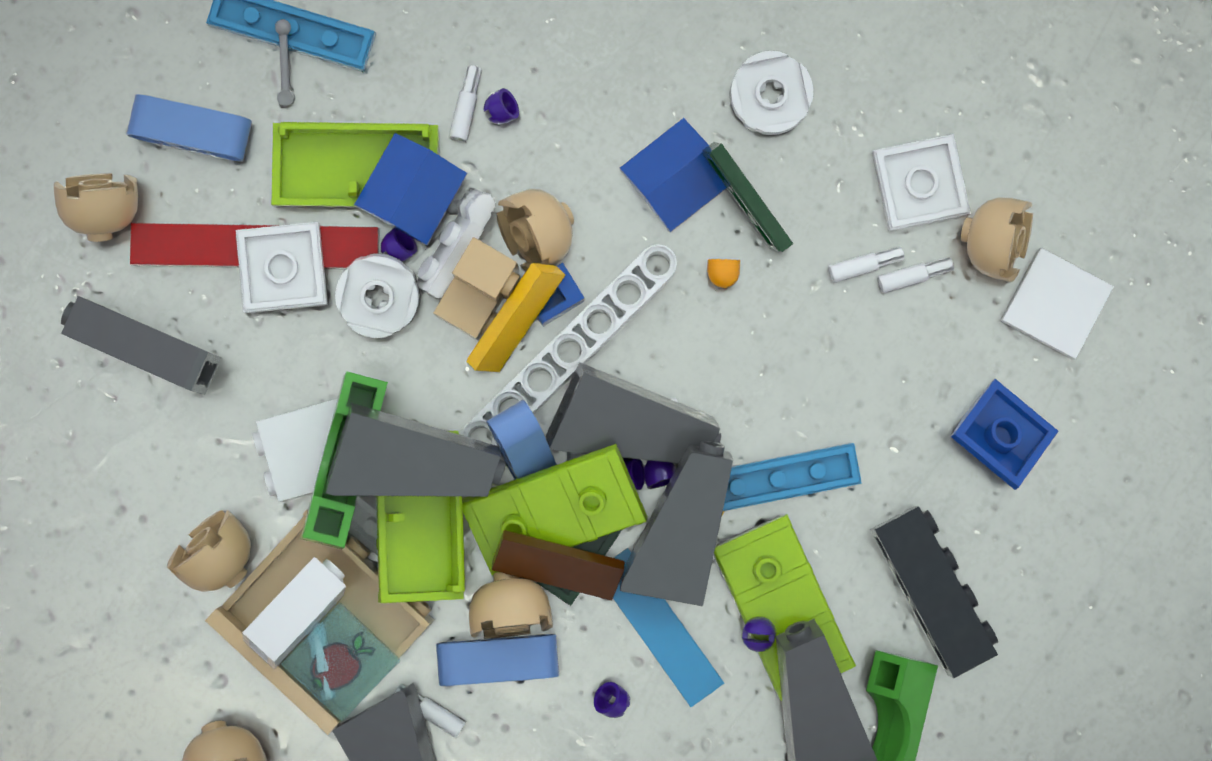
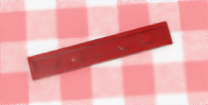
M131 223L130 264L133 266L239 267L236 230L278 225ZM320 226L324 269H346L356 258L370 254H379L378 227Z

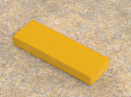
M531 263L466 362L475 371L500 372L565 277V274L554 265Z

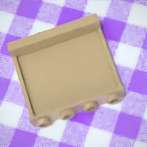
M307 509L302 514V519L226 602L216 608L205 621L328 735L429 627L434 619L429 615L432 609L425 601L378 603V568L367 558L370 555V551L355 537L352 536L349 540L347 539L343 549L300 539L308 512ZM314 557L321 563L328 559L345 575L343 578V583L346 585L344 596L319 621H324L328 644L343 642L350 646L354 653L355 650L352 646L353 637L358 632L364 631V647L371 646L376 648L372 656L365 653L357 655L362 663L359 675L351 684L335 690L336 697L327 700L322 699L318 687H314L310 672L312 656L308 635L301 640L275 669L268 665L243 641L242 632Z

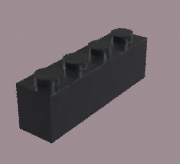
M913 506L870 529L948 676L956 678L998 655L993 646L998 643L997 636L987 620L982 623L980 622L973 609L979 605L969 585L966 583L961 586L954 573L955 570L959 569L957 561L948 547L941 549L934 534L939 532V528L928 510L922 512L919 506Z

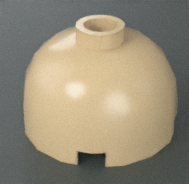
M101 173L65 178V187L58 181L54 183L55 204L60 219L65 226L74 232L87 234V240L89 241L111 240L113 238L112 232L120 231L133 221L137 212V178L131 175H124V182H112V174Z
M528 189L515 193L498 202L499 206H503V210L497 213L501 235L511 254L515 255L519 250L522 257L527 261L520 265L525 271H527L531 263L556 265L565 257L572 243V224L574 223L573 214L566 203H560L553 195L539 189Z
M1013 198L988 200L977 209L973 218L967 217L961 231V241L967 243L968 257L972 265L982 274L1013 282L1018 276L1020 269L1013 268L1016 258H1025L1028 249L1033 213L1025 211L1032 207V202Z
M222 510L217 511L188 534L193 539L185 550L179 545L174 550L167 564V568L180 581L192 589L208 592L218 590L225 585L228 588H232L247 573L244 566L249 560L251 548L248 532L229 510L226 513Z
M501 572L493 574L494 581L482 585L473 594L469 605L470 634L474 638L482 630L484 638H501L531 634L530 625L541 624V631L553 627L548 597L540 585L529 579H520L519 577Z
M215 721L204 725L201 728L202 734L190 741L182 761H267L260 741L249 730L240 726H227L225 721Z

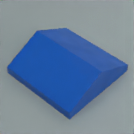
M685 118L677 122L620 167L625 177L669 232H672L727 189L702 154V150L709 146L708 143Z
M394 133L354 205L419 242L428 245L466 178L467 173L430 149Z
M994 379L962 417L951 438L1016 490L1059 431L998 380Z

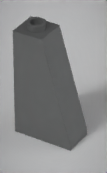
M77 296L75 303L70 302L66 306L61 318V324L64 325L61 334L180 387L203 395L206 394L222 358L80 296Z
M579 362L549 427L546 439L549 448L556 451L588 454L617 444L622 458L679 463L689 444L699 446L700 441L720 443L721 433L719 431L721 428L715 418Z
M351 403L326 481V493L334 496L488 497L491 485L498 486L501 481L505 461L500 460L499 447L496 445Z
M700 441L699 446L689 444L624 566V572L619 582L620 591L703 606L733 464L732 455L730 452L724 451V445L712 441Z
M815 619L807 622L799 621L793 623L786 628L785 632L776 636L788 761H878L822 630Z
M413 683L332 730L349 761H435L418 692Z

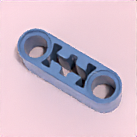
M136 94L126 135L145 142L233 161H243L252 120L230 113Z
M524 400L519 401L486 421L501 455L515 480L557 465L536 417Z
M556 634L436 643L439 686L559 677Z

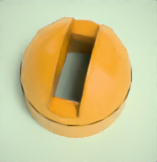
M708 259L707 273L710 281L715 286L721 288L732 286L740 275V260Z

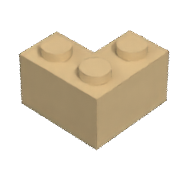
M473 237L452 272L454 278L433 312L434 315L479 341L482 334L485 333L498 314L496 310L503 298L508 299L521 280V276L518 275L520 271L518 263Z

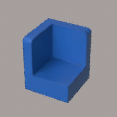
M564 263L557 267L565 274V277L537 316L543 327L585 302L583 294Z

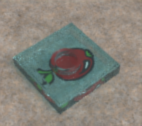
M339 602L283 660L281 665L338 719L343 721L400 662V658Z

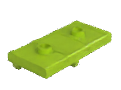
M273 123L271 205L357 207L354 204L394 133L439 155V126L410 123Z
M449 431L455 434H459V431ZM375 496L379 579L378 603L464 599L465 568L462 496Z
M617 444L490 488L488 497L468 496L462 498L464 516L492 576L495 573H499L492 570V561L504 530L574 547L585 542L597 540L599 537L640 525L647 522L648 518Z
M788 514L779 516L715 546L714 558L744 624L751 618L765 617L774 624L777 636L785 632L786 628L793 623L799 621L807 622L815 619L827 640L840 673L856 667L813 573V569L793 529ZM749 633L751 639L769 641V635ZM775 638L771 648L764 652H758V655L779 700L782 701Z

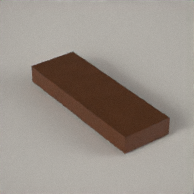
M504 530L492 561V570L612 601L624 572L625 561Z

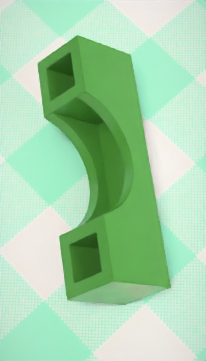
M348 371L343 376L300 539L337 549L345 548L357 496H334L327 494L326 481L351 403L381 411L388 382Z
M876 650L866 691L873 698L878 712V729L872 747L878 761L916 760L938 665Z

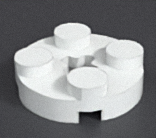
M780 51L757 53L748 58L737 70L730 90L732 108L748 130L766 135L788 132L805 118L813 100L811 77L801 63L788 57L785 53ZM773 82L774 88H782L783 95L777 97V103L770 104L768 99H762L760 92L765 91L766 83Z
M370 254L356 258L343 271L336 286L335 301L338 311L341 312L342 317L347 321V325L353 331L366 337L384 338L400 331L412 320L419 303V288L414 272L402 261L385 254ZM376 285L384 287L383 292L389 294V301L382 300L379 306L372 305V298L366 296V290H374Z

